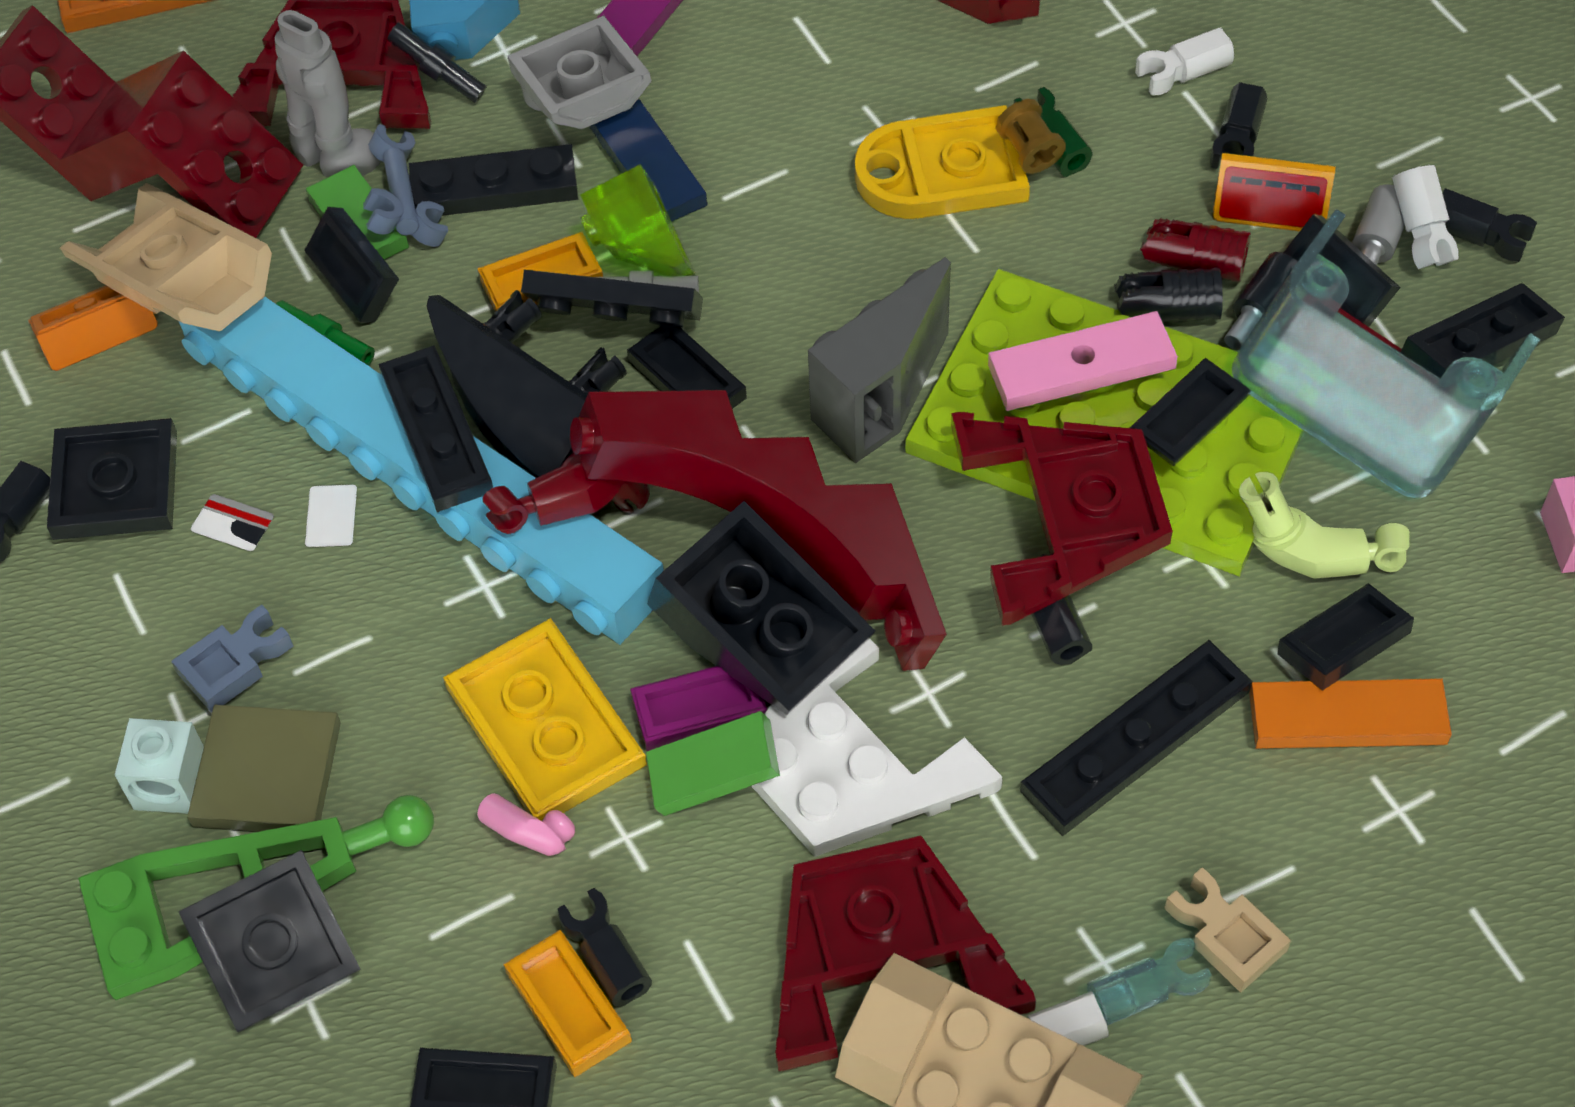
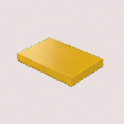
M551 618L443 677L446 689L527 813L540 821L544 819L549 811L559 810L565 813L647 765L646 755Z

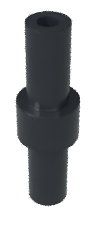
M400 22L389 33L387 40L420 63L419 70L435 82L442 79L473 103H476L485 92L487 86L453 62L455 56L438 43L431 46Z

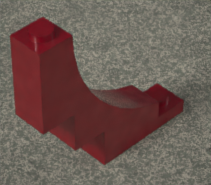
M726 390L588 393L579 417H575L570 426L571 448L575 454H580L587 479L621 480L650 484L699 498L729 512H732L745 501L864 620H885L886 639L894 647L902 671L925 669L947 633L892 483L825 485L809 437L742 438Z

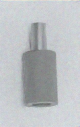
M1386 184L1374 188L1352 241L1376 265L1392 258L1405 226L1394 185Z

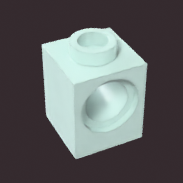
M129 718L115 777L134 810L188 814L204 748L192 722Z

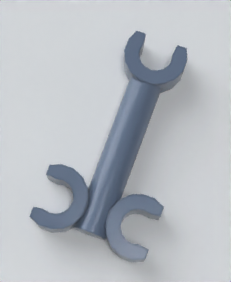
M378 124L368 145L371 153L385 164L390 192L379 188L371 189L363 204L365 210L373 211L366 224L367 229L378 234H389L396 227L399 234L412 235L416 240L427 246H440L448 232L447 226L437 224L444 213V207L431 201L419 203L416 209L414 205L406 163L415 145L413 135L410 132L404 131L400 141L397 143L387 136L385 126Z

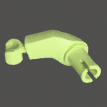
M1259 472L1255 474L1263 490L1260 494L1257 493L1250 477L1245 479L1240 486V497L1246 503L1254 520L1253 533L1255 537L1253 543L1269 559L1283 567L1316 579L1366 574L1370 561H1375L1379 569L1390 573L1397 572L1406 563V550L1410 547V532L1402 524L1388 523L1382 525L1375 532V543H1368L1363 529L1322 527L1304 512L1288 506L1280 489L1279 481L1272 473Z

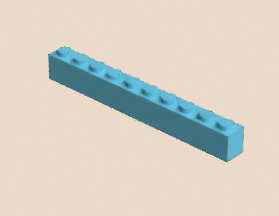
M265 296L220 332L179 321L185 336L182 339V344L185 350L202 365H207L209 362L223 371L227 380L236 389L243 393H248L251 390L264 399L268 408L278 418L285 422L293 419L306 428L309 436L320 447L327 451L335 448L348 457L352 466L362 476L369 480H374L377 477L389 485L397 498L412 510L422 508L436 518L439 526L453 539L462 541L465 538L480 548L487 561L498 570L507 572L510 569L526 580L532 592L547 603L557 601L572 612L575 620L589 633L597 636L603 633L621 645L653 611L647 603L656 577L664 571L663 563L590 514L540 526L535 513L528 514L526 523L521 529L515 533L506 534L497 530L486 517L490 510L483 503V496L437 512L382 375ZM474 437L491 477L493 488L506 486L518 499L529 495L527 482L535 479V477Z

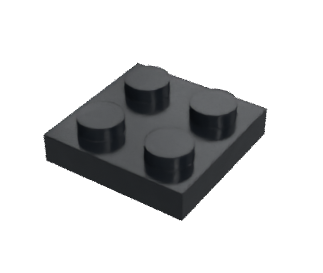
M172 418L54 429L47 529L53 540L173 529L177 430Z
M302 850L178 911L237 1033L361 970Z

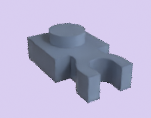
M260 605L246 616L242 626L234 634L231 635L221 625L171 662L180 678L212 713L214 705L226 704L263 677L257 663L265 659L279 657L294 646L289 634L283 627H280L268 637L259 636L262 631L274 625L269 612L263 605Z

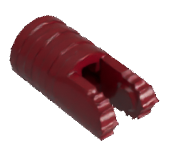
M1168 218L1155 219L1153 225L1149 227L1147 239L1140 247L1144 260H1148L1149 263L1152 262L1155 265L1161 264V266L1175 269L1194 270L1203 268L1204 270L1220 268L1223 280L1229 279L1240 283L1247 260L1251 232H1240L1230 228L1224 229L1215 225L1208 226L1199 222L1190 223L1174 219L1171 221Z

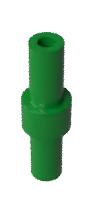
M283 300L276 303L369 366L373 361L375 349L342 332L341 324L322 314L312 316Z

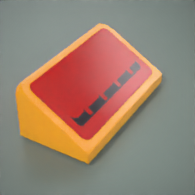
M1222 153L1212 217L1219 222L1300 231L1313 214L1321 215L1327 220L1336 167Z

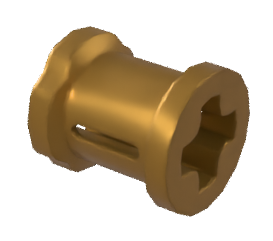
M1030 98L1016 102L1005 109L998 117L995 129L1003 139L1010 140L1020 155L1018 164L1025 173L1034 174L1056 163L1063 155L1066 143L1059 134L1050 131L1041 118V106L1035 99Z

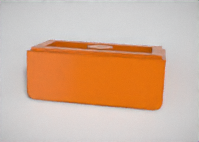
M103 286L36 314L28 320L50 367L54 371L61 370L150 332L157 327V320L152 311L108 286Z

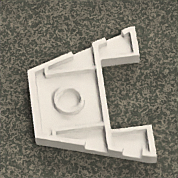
M871 639L864 643L788 715L773 705L765 713L771 723L780 776L752 785L751 787L814 857L890 831L894 823L923 813L930 817L950 810L951 803L977 794L981 799L995 794L1002 788V776L965 737L919 772L912 774L837 695L836 691L879 660V648Z

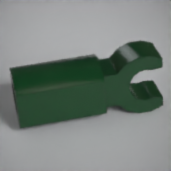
M1045 87L1039 88L1037 102L1042 108L1041 118L1050 131L1059 134L1066 143L1063 155L1054 163L1057 170L1066 178L1086 169L1093 155L1092 149L1060 110H1055V97L1052 92ZM1020 97L1014 99V103L1023 101Z

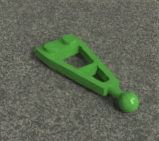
M404 795L392 800L385 808L382 817L343 831L337 817L144 853L78 877L107 991L116 1001L179 977L203 962L190 936L170 946L153 881L241 864L244 878L265 868L263 859L294 854L300 850L304 852L326 847L328 856L310 866L321 890L324 891L356 872L352 859L353 855L390 841L404 847L416 846L425 841L434 826V816L430 806L417 796Z

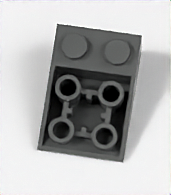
M946 257L926 270L916 271L906 280L903 286L882 300L870 302L856 318L836 331L824 333L808 349L811 420L855 464L901 432L947 338L949 329L951 262Z

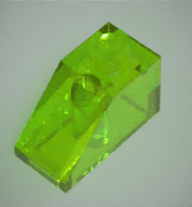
M641 165L580 194L588 212L581 216L580 219L594 247L603 244L615 259L666 276H696L655 183Z

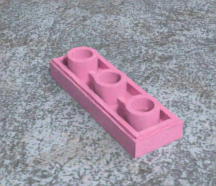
M1155 311L990 352L988 366L1005 409L1010 411L1176 369L1178 356L1158 312Z

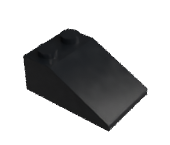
M745 501L656 577L647 603L691 649L714 665L724 669L731 677L786 715L798 706L876 632Z

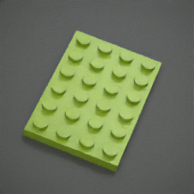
M998 269L906 438L905 453L1035 501L1024 461L962 471L951 428V413L969 412L974 413V420L1004 423L1005 416L1027 418L1029 425L1063 428L1064 422L1130 428L1204 358H1207L1251 389V395L1175 466H1171L1150 449L1148 451L1173 530L1171 544L1163 547V549L1240 577L1254 546L1253 540L1255 537L1253 533L1254 520L1246 503L1240 497V486L1245 479L1250 477L1257 493H1262L1263 490L1255 475L1259 472L1274 474L1279 481V485H1281L1320 398L1324 382L1165 327L1178 356L1176 369L1006 411L988 366L990 352L1131 317L1121 315L1119 310Z

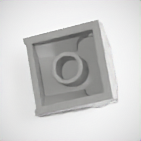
M605 16L507 56L511 73L521 85L525 103L534 110L542 111L555 124L578 129L586 128L630 109L651 83L650 72Z

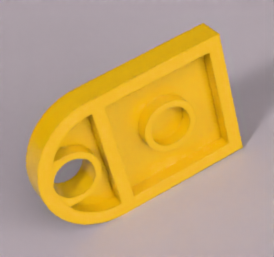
M1007 105L902 120L877 128L861 142L856 152L855 181L861 197L875 210L885 215L902 219L925 218L1029 202L1030 186L1026 173L1018 164L1020 155L1010 140L1003 139L995 129L997 119L1007 109ZM878 168H888L896 172L894 176L886 179L873 177L869 173Z

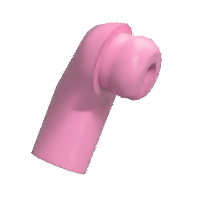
M490 794L485 797L478 808L477 816L481 823L504 838L546 856L556 855L565 851L566 847L564 844L571 840L575 834V825L559 810L549 811L544 819L540 821L498 794Z

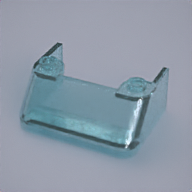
M1336 209L1294 266L1233 360L1232 374L1236 380L1252 390V397L1400 494L1412 498L1426 497L1438 488L1498 406L1540 339L1530 333L1501 370H1498L1484 360L1464 357L1454 361L1441 379L1338 313V310L1348 296L1349 283L1345 274L1337 265L1321 256L1346 216Z

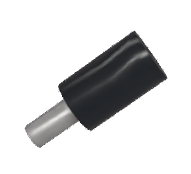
M1282 252L1270 253L1265 258L1234 303L1233 310L1238 319L1224 337L1225 343L1230 348L1240 350L1255 329L1266 330L1273 324L1304 278L1303 268L1297 260Z

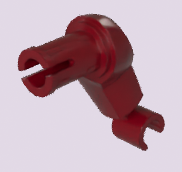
M573 452L561 467L527 482L529 495L518 499L508 487L497 486L487 491L482 500L490 510L486 517L494 527L503 533L511 534L521 529L526 523L528 514L535 513L540 526L595 513L610 501L623 513L631 514L634 513L633 506L625 499H629L640 510L648 502L650 488L648 484L587 479L580 454Z

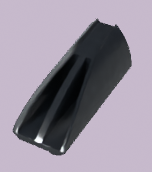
M515 290L510 295V298L484 324L441 295H432L428 298L426 307L434 334L450 368L455 387L467 412L484 437L499 454L535 478L561 467L565 460L573 453L570 443L572 420L575 417H579L589 392H608L619 379H622L627 374L622 362L616 356H613L608 361L605 349L600 347L576 375L567 381L512 344L534 322H537L542 317L540 309L531 298L523 303L520 291Z

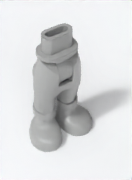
M293 10L282 12L277 19L280 30L275 35L276 53L278 56L276 70L279 78L284 83L288 106L287 123L290 130L289 139L296 158L306 167L317 164L320 161L322 174L326 177H330L352 165L356 166L362 176L370 173L381 162L369 150L368 144L374 133L369 129L351 128L346 85L336 53L332 50L329 36L318 28L317 22Z

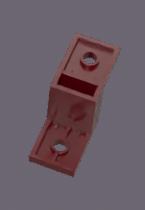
M33 5L19 14L0 39V121L90 201L158 174L193 207L256 238L303 167V164L184 50L115 82ZM33 71L41 73L49 81L51 87L49 99L39 96L33 89L31 84ZM225 156L231 157L238 164L240 169L239 183L233 182L226 175Z

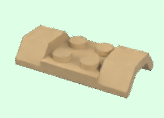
M148 183L138 189L133 224L103 247L95 249L70 241L60 247L65 257L92 271L99 282L155 314L162 311L181 323L219 332L264 298L272 252L266 243Z
M894 953L872 981L842 1044L835 1078L892 1107H1127L1138 1089L1143 1075Z

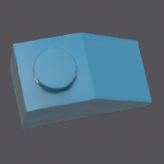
M409 0L412 32L431 46L438 43L455 56L454 60L473 58L520 14L518 0Z

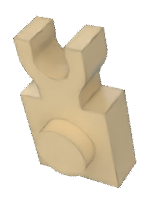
M1202 867L1193 875L1191 887L1203 896L1204 901L1199 904L1189 903L1176 890L1167 898L1165 910L1178 922L1200 930L1195 935L1192 946L1237 990L1242 992L1288 951L1291 940L1242 894L1229 905L1222 898L1215 878Z

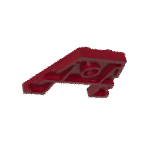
M398 0L287 1L279 15L287 10L296 11L317 22L318 28L329 36L332 50L336 53L343 73L345 85H384L379 116L381 124L385 128L431 129L429 109L415 60L387 40L389 33L398 22L405 26ZM278 16L262 39L264 48L254 63H247L239 74L240 85L232 96L262 126H271L278 87L280 84H284L276 70L278 56L276 53L275 35L280 30L277 21Z
M969 412L951 413V428L962 471L1017 461L1025 462L1050 552L1048 556L990 566V581L1002 626L1013 624L1171 544L1173 530L1142 429L1064 422L1063 428L1029 425L1027 418L1005 416L1004 423L974 420V413Z
M922 836L794 864L786 938L784 979L782 981L779 1030L775 1051L779 1072L838 1058V1046L824 992L873 981L894 953L924 968L956 961L959 964L965 988L1019 1015L1035 1011L1036 998L1034 991L1025 979L1020 980L1005 959L1003 948L992 933L987 934L969 909L967 898Z

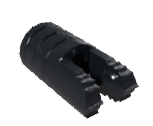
M1203 268L1194 270L1178 269L1176 271L1161 270L1159 272H1138L1137 274L1125 273V275L1119 276L1117 283L1114 284V290L1119 297L1117 308L1121 315L1135 317L1157 311L1162 321H1187L1188 319L1218 320L1222 316L1223 287L1220 268L1204 270Z

